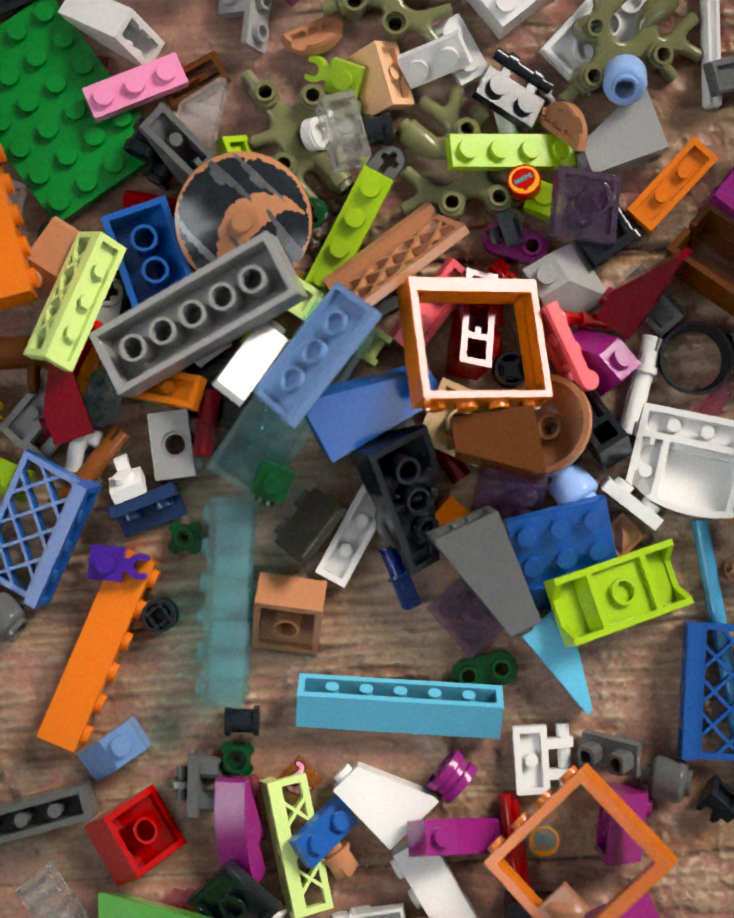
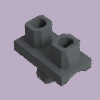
M586 729L582 732V745L578 748V764L583 766L587 762L591 767L609 771L610 774L617 776L625 775L637 779L641 776L640 754L642 743L629 740L624 734L617 733L613 736Z
M196 750L195 754L188 755V777L187 765H178L177 777L167 779V787L177 789V800H187L188 818H197L203 812L214 811L215 790H206V778L217 779L222 777L223 759L207 756V750Z

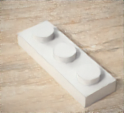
M364 484L361 485L315 571L345 588L376 530V508Z

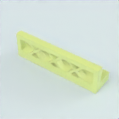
M101 231L77 233L23 355L31 359L46 360L64 371L73 372L127 248Z
M302 772L280 779L268 777L259 780L284 905L288 911L287 914L292 918H302L334 908L325 865L320 861L314 868L310 869L308 874L299 870L297 864L299 856L288 841L292 837L290 825L298 814L306 819V821L314 815L306 773ZM299 783L301 795L293 807L284 801L282 787ZM302 805L304 807L305 814L299 811ZM286 807L291 810L289 816H287ZM316 873L318 874L319 881L314 879ZM300 875L305 877L303 883H301ZM313 882L320 886L323 901L306 906L304 893L310 883Z

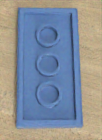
M337 281L252 392L286 423L296 428L383 315Z

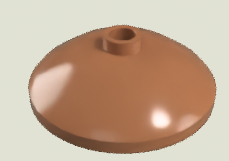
M550 374L553 397L540 405V409L534 411L546 468L545 475L562 471L577 460L589 441L593 421L591 406L583 390L571 380L555 374ZM525 381L513 390H526ZM557 424L556 432L551 434L552 427Z

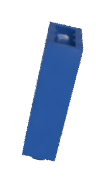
M406 366L327 386L304 418L323 453L333 463L424 408L411 409ZM427 369L430 391H435L434 389L438 387V384L433 374Z

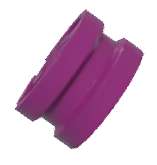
M457 749L452 751L438 765V770L435 774H431L426 783L427 787L432 791L437 790L441 794L440 798L446 804L452 802L467 787L478 769L471 761L467 763L463 759L464 755Z

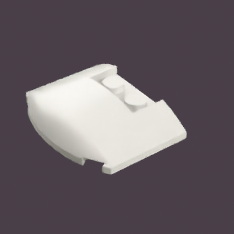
M644 402L626 481L631 486L634 484L646 498L669 510L700 518H734V420Z

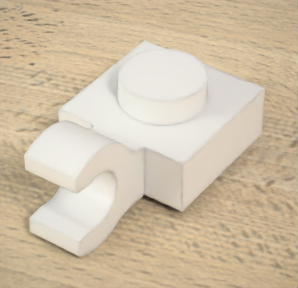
M127 453L115 457L113 460L117 473L113 477L108 478L109 492L114 504L117 505L147 493L146 479L141 467L131 468Z

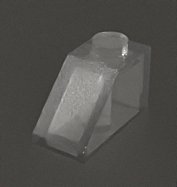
M223 77L215 79L180 101L177 112L173 111L177 118L210 151L214 152L216 148L214 142L218 140L230 89L227 79Z

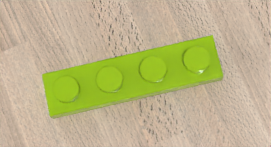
M449 134L445 137L448 171H511L516 166L522 164L534 166L538 171H569L576 167L575 150L554 134Z
M365 165L363 166L305 282L327 295L328 291L321 280L359 252L394 184V180Z

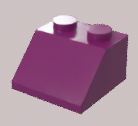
M606 782L644 823L646 822V817H651L652 797H648L649 793L642 786ZM600 804L595 850L603 862L610 866L641 862L642 851L644 850Z

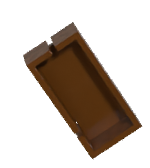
M708 202L690 222L689 228L685 227L668 246L665 258L686 247L691 249L692 253L675 277L734 317V218Z

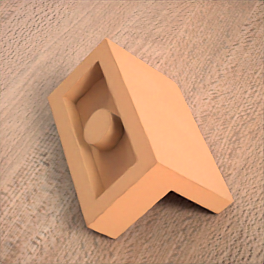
M374 40L348 58L350 62L366 67L359 93L364 114H371L375 117L388 109L406 110L415 105L412 91L397 62V57L400 55L397 42Z

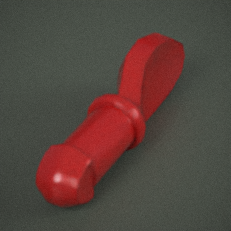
M496 304L492 361L494 362L500 357L503 348L498 328L504 326L502 322L504 304Z
M563 311L567 317L569 327L578 324L580 328H610L596 317L597 314L585 313L584 311H581L579 314Z

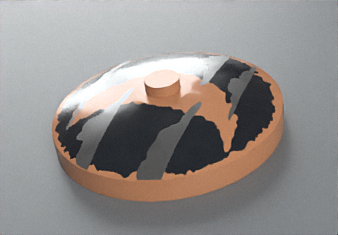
M235 151L218 155L206 161L190 175L177 200L175 230L184 256L196 271L264 231H268L278 238L292 267L295 268L302 259L310 241L312 211L304 187L294 173L285 165L260 153Z

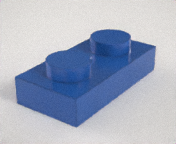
M333 795L288 841L305 867L314 868L347 835L358 821L338 795Z

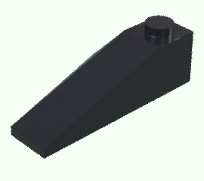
M420 424L386 431L352 451L351 454L360 478L408 573L414 575L440 560V552L430 542L426 534L439 527V521L435 518V499L438 498V487L434 486V468L437 467V455L427 425Z

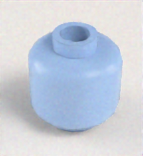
M623 54L614 57L605 66L602 85L604 94L611 102L623 106L634 104L646 92L648 84L647 71L641 59L634 55Z
M578 463L549 475L552 481L548 486V493L558 505L597 495V482Z

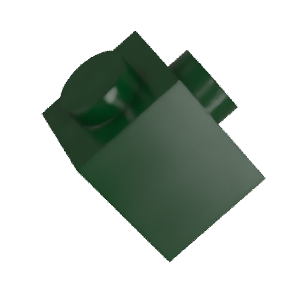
M262 455L250 485V493L255 494L254 500L273 507L274 503L283 505L296 474L295 467Z

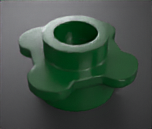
M173 521L169 525V531L171 532V541L168 543L169 551L174 554L180 551H188L192 555L199 553L201 550V544L199 543L200 533L202 532L201 524L196 521L190 524ZM184 534L188 535V540L186 541L182 539Z
M226 741L221 747V751L224 754L222 773L225 775H230L231 773H241L243 776L250 775L254 769L251 764V755L255 750L254 746L250 742H245L241 745ZM236 755L241 758L238 762L234 760Z

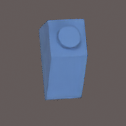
M133 715L77 755L94 781L98 782L145 751L152 742Z

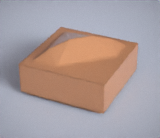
M620 512L611 520L617 557L628 553L645 537L623 512Z
M565 881L538 907L547 918H582L590 910L588 905Z

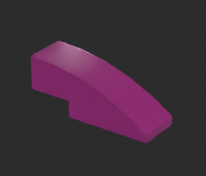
M218 777L215 780L214 812L220 867L232 859L259 883L267 871L259 846L264 832L248 778Z

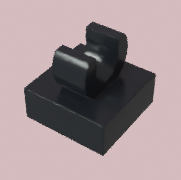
M507 210L496 214L500 226L485 231L489 244L497 245L505 242L506 247L514 250L526 246L517 213Z
M715 775L706 782L704 794L699 797L696 809L700 811L705 806H708L713 810L709 819L712 823L722 818L728 824L734 819V791Z

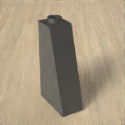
M486 505L426 533L430 542L499 626L510 636L527 634L533 630V626L542 622L496 509Z

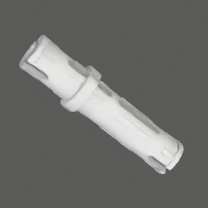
M642 335L640 350L637 356L641 364L633 371L619 422L627 434L631 436L637 435L644 402H647L653 377L657 376L658 373L656 365L664 339L657 336Z

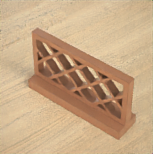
M425 202L323 278L321 282L329 292L338 281L369 305L373 306L403 284L408 277H412L470 232L465 224L437 214L432 204Z

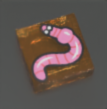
M298 755L277 779L304 772L306 773L311 793L324 777ZM299 783L282 787L298 801L301 795Z

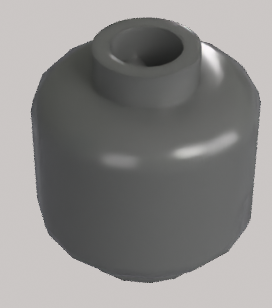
M0 592V642L6 640L9 642L14 641L28 625L26 620L27 610L6 592Z
M657 755L654 757L652 765L645 763L642 784L648 785L650 797L671 803H680L683 797L689 798L693 770H688V764L685 760Z

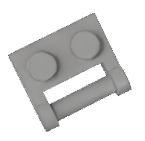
M41 377L39 393L30 394L28 392L0 424V430L23 450L30 449L51 461L52 458L50 456L61 444L55 446L51 436L41 448L33 443L42 432L39 419L44 417L43 404L47 380Z

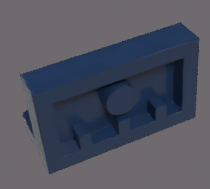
M175 482L164 484L147 491V493L107 507L112 520L119 521L125 537H131L185 516L188 513L179 487Z

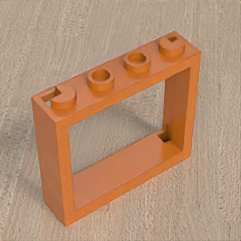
M408 277L397 289L411 409L424 408L426 413H437L444 411L446 408H457V412L466 413L475 411L478 408H489V411L533 404L535 411L540 409V405L553 397L536 279ZM419 303L514 304L526 390L430 391Z
M587 762L579 770L573 765L559 778L563 785L555 793L549 788L534 802L539 808L531 816L525 811L511 825L515 831L507 839L501 834L487 848L491 855L483 863L533 918H547L538 909L543 901L505 861L504 857L570 793L582 784L653 859L645 869L592 917L619 918L675 866L678 857Z

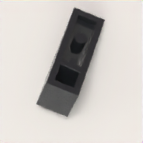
M591 390L584 392L589 400L593 419L592 431L586 448L605 471L631 455L632 448L627 432L596 392Z

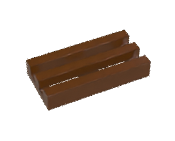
M214 50L184 66L183 70L186 77L211 63H214L215 67L188 80L189 87L164 96L174 114L231 82L229 75ZM218 74L221 75L216 79L208 82L207 84L199 87L198 89L192 91L191 93L183 96L182 98L174 101L175 98L197 87L205 81L213 78L214 76Z

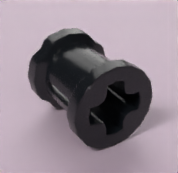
M159 155L150 170L144 171L142 174L148 181L165 191H169V183L174 176Z
M226 705L224 713L225 736H231L232 733H253L254 736H259L260 705H254L253 709H233L231 705Z

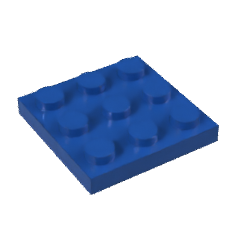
M603 494L504 519L508 538L537 611L551 608L543 584L544 581L617 557L607 500Z

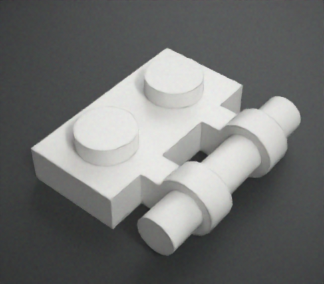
M568 722L555 723L556 736L547 737L546 724L511 726L517 796L544 794L549 788L551 789L550 780H559L572 767L570 748L574 747L573 736L569 734ZM548 749H557L558 766L549 767ZM559 780V787H561L563 783Z

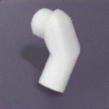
M94 430V433L70 441L65 464L66 470L70 472H77L83 465L85 450L89 446L96 448L103 440L101 430Z

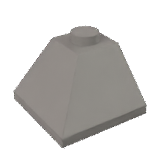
M576 241L547 254L524 268L519 275L520 279H536L540 308L557 301L560 309L563 311H571L577 314L584 311L586 313L599 305L598 301L606 291Z

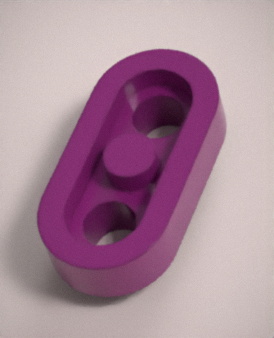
M498 221L489 224L482 235L483 247L489 254L524 265H531L546 256L548 251V242L545 236L538 231L521 227L526 243L530 241L536 243L537 251L535 252L528 251L526 246L514 250L506 247L505 242L497 245L489 244L485 231L500 226Z

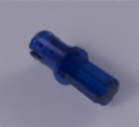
M388 546L378 550L390 576L387 579L388 583L392 582L402 609L405 611L421 604L420 598L397 549Z

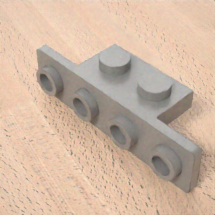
M219 0L218 15L225 19L244 17L242 45L258 54L266 52L272 0Z

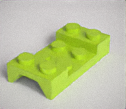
M673 540L659 541L624 555L544 581L543 584L564 646H578L694 604L692 596L679 586L670 561L674 547Z

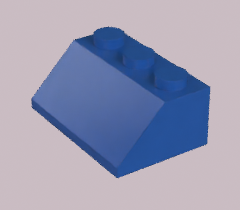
M165 195L100 217L106 235L127 248L118 269L132 308L192 274L190 264L180 248L175 230V222Z

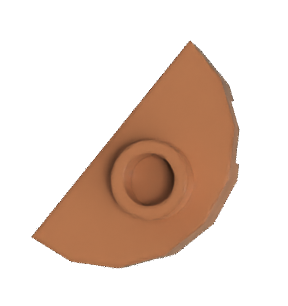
M339 12L326 15L281 35V43L288 51L301 56H314L325 53L336 46L342 38L344 29L343 19Z
M555 101L547 107H542L535 121L575 151H585L588 139L587 123L581 110L575 104L567 101Z

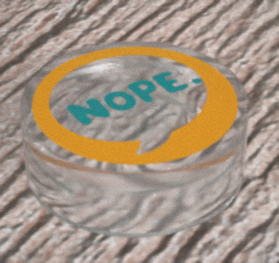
M540 822L526 836V842L530 851L535 856L549 858L560 849L561 836L554 825L548 822Z

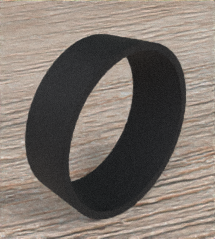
M701 321L684 323L673 329L664 340L659 353V368L665 381L674 389L691 395H704L720 388L729 378L734 364V352L727 336L716 326ZM682 332H701L709 336L720 350V372L716 379L705 388L685 390L675 384L666 372L663 360L665 346L674 336Z

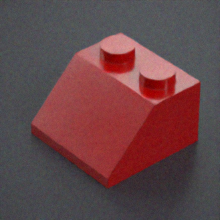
M153 784L109 809L84 827L117 886L139 879L187 843Z

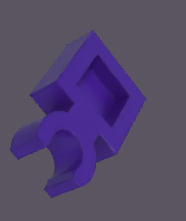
M91 544L87 579L123 582L124 572L137 580L146 579L148 574L138 572L135 565L139 560H150V556L139 553L127 558V547Z

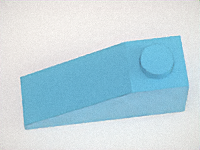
M548 608L539 615L542 622L533 626L532 631L521 635V637L579 707L589 715L593 709L578 646H564L551 608Z

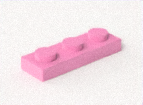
M174 52L84 87L82 92L96 123L187 88L189 87V81Z

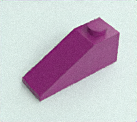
M451 818L407 821L409 857L490 853L487 848L501 834L503 836L501 818Z

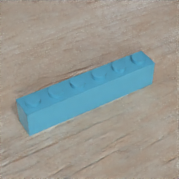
M299 673L296 727L500 739L504 711L502 685Z

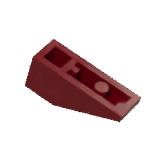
M686 247L625 279L615 289L609 287L598 301L602 307L596 317L629 340L644 323L692 253V250Z
M466 268L463 278L498 279V274ZM496 304L456 305L448 340L445 375L477 381L492 368Z
M49 363L43 404L44 417L39 419V423L45 438L51 436L55 446L94 433V426L74 370L73 372L64 371Z

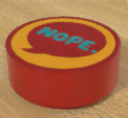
M527 164L518 165L513 168L507 178L510 194L518 200H530L537 196L542 186L540 172L534 166Z

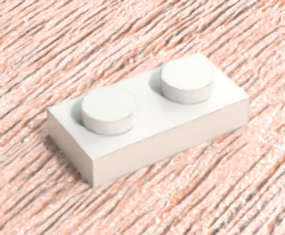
M457 13L453 17L433 26L432 28L439 38L459 30L472 58L471 65L452 72L459 87L465 88L480 80L488 64L460 14Z
M456 30L398 55L397 62L410 89H413L471 65L472 58L459 30Z
M607 475L599 485L604 492L655 531L664 521L658 514L661 508L646 498V496L642 501L631 493L634 487L620 476L613 480Z

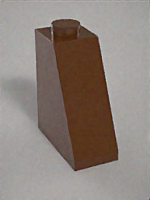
M533 404L450 418V429L444 430L447 450L453 449L455 460L535 481L544 479L546 468Z

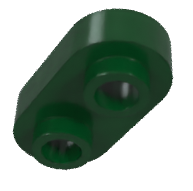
M502 650L492 651L459 659L451 669V680L456 683L506 685L515 679L518 665L510 653ZM500 662L507 665V671L504 674H497L495 672V666ZM466 670L474 672V679L470 682L462 679V674Z

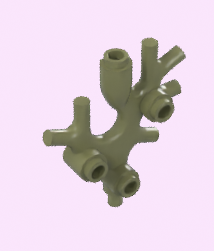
M329 0L320 3L323 16L339 12L340 16H345L351 20L362 18L366 14L368 7L381 9L383 12L382 35L387 41L397 43L405 39L407 32L419 34L426 43L439 38L432 28L433 23L453 17L450 3L417 11L407 7L403 0ZM357 3L359 6L351 7L350 4ZM397 26L400 29L397 31H393L390 29V27Z
M593 0L592 12L577 19L573 26L575 39L580 43L592 45V59L589 63L580 65L573 70L571 78L567 81L568 87L558 96L559 100L571 103L577 96L582 98L588 91L600 88L603 84L605 66L611 59L623 54L634 55L641 59L646 66V70H658L667 83H671L679 75L671 66L674 53L683 55L696 63L703 56L702 49L690 44L686 40L687 33L700 22L699 17L694 12H690L668 35L661 37L657 32V28L679 5V0H646L637 15L634 35L628 41L621 42L613 37L610 31V21L614 13L627 0ZM591 23L595 26V32H592L590 28ZM589 72L593 76L592 82L588 79Z
M251 69L246 70L240 78L249 87L248 94L253 98L257 110L266 114L270 121V127L267 131L250 136L254 149L266 145L278 146L281 152L276 154L273 159L290 165L288 169L299 179L308 198L318 197L304 181V175L307 172L315 173L332 194L337 193L339 197L346 194L354 185V182L351 180L353 176L330 154L323 151L310 152L307 150L300 139V127L305 119L316 116L321 117L327 123L329 130L347 150L355 144L356 140L344 127V121L363 114L360 101L336 107L327 103L325 90L320 85L308 84L300 92L298 105L289 106L281 101L276 84L264 78L259 80ZM265 92L271 93V96L268 98L261 97ZM312 95L318 97V99L313 102L308 100V98Z
M452 86L448 102L445 106H439L426 95L423 96L417 105L445 127L446 133L443 137H436L416 120L413 119L411 121L408 118L400 124L395 134L399 137L398 141L415 154L432 160H447L445 137L449 134H463L461 132L462 129H469L472 134H480V127L489 117V114L479 107L471 118H461L459 112L465 90L459 86ZM410 166L401 175L417 191L414 197L399 204L405 216L411 214L425 202H428L437 208L438 214L456 221L462 216L466 200L475 198L483 202L485 211L491 216L497 217L496 214L511 210L517 213L520 225L528 217L515 207L517 202L512 199V195L506 186L501 184L494 185L489 177L490 171H457L455 181L447 186L432 184ZM500 195L504 201L497 203L494 201L493 196ZM452 200L456 202L457 207L449 208L446 202Z

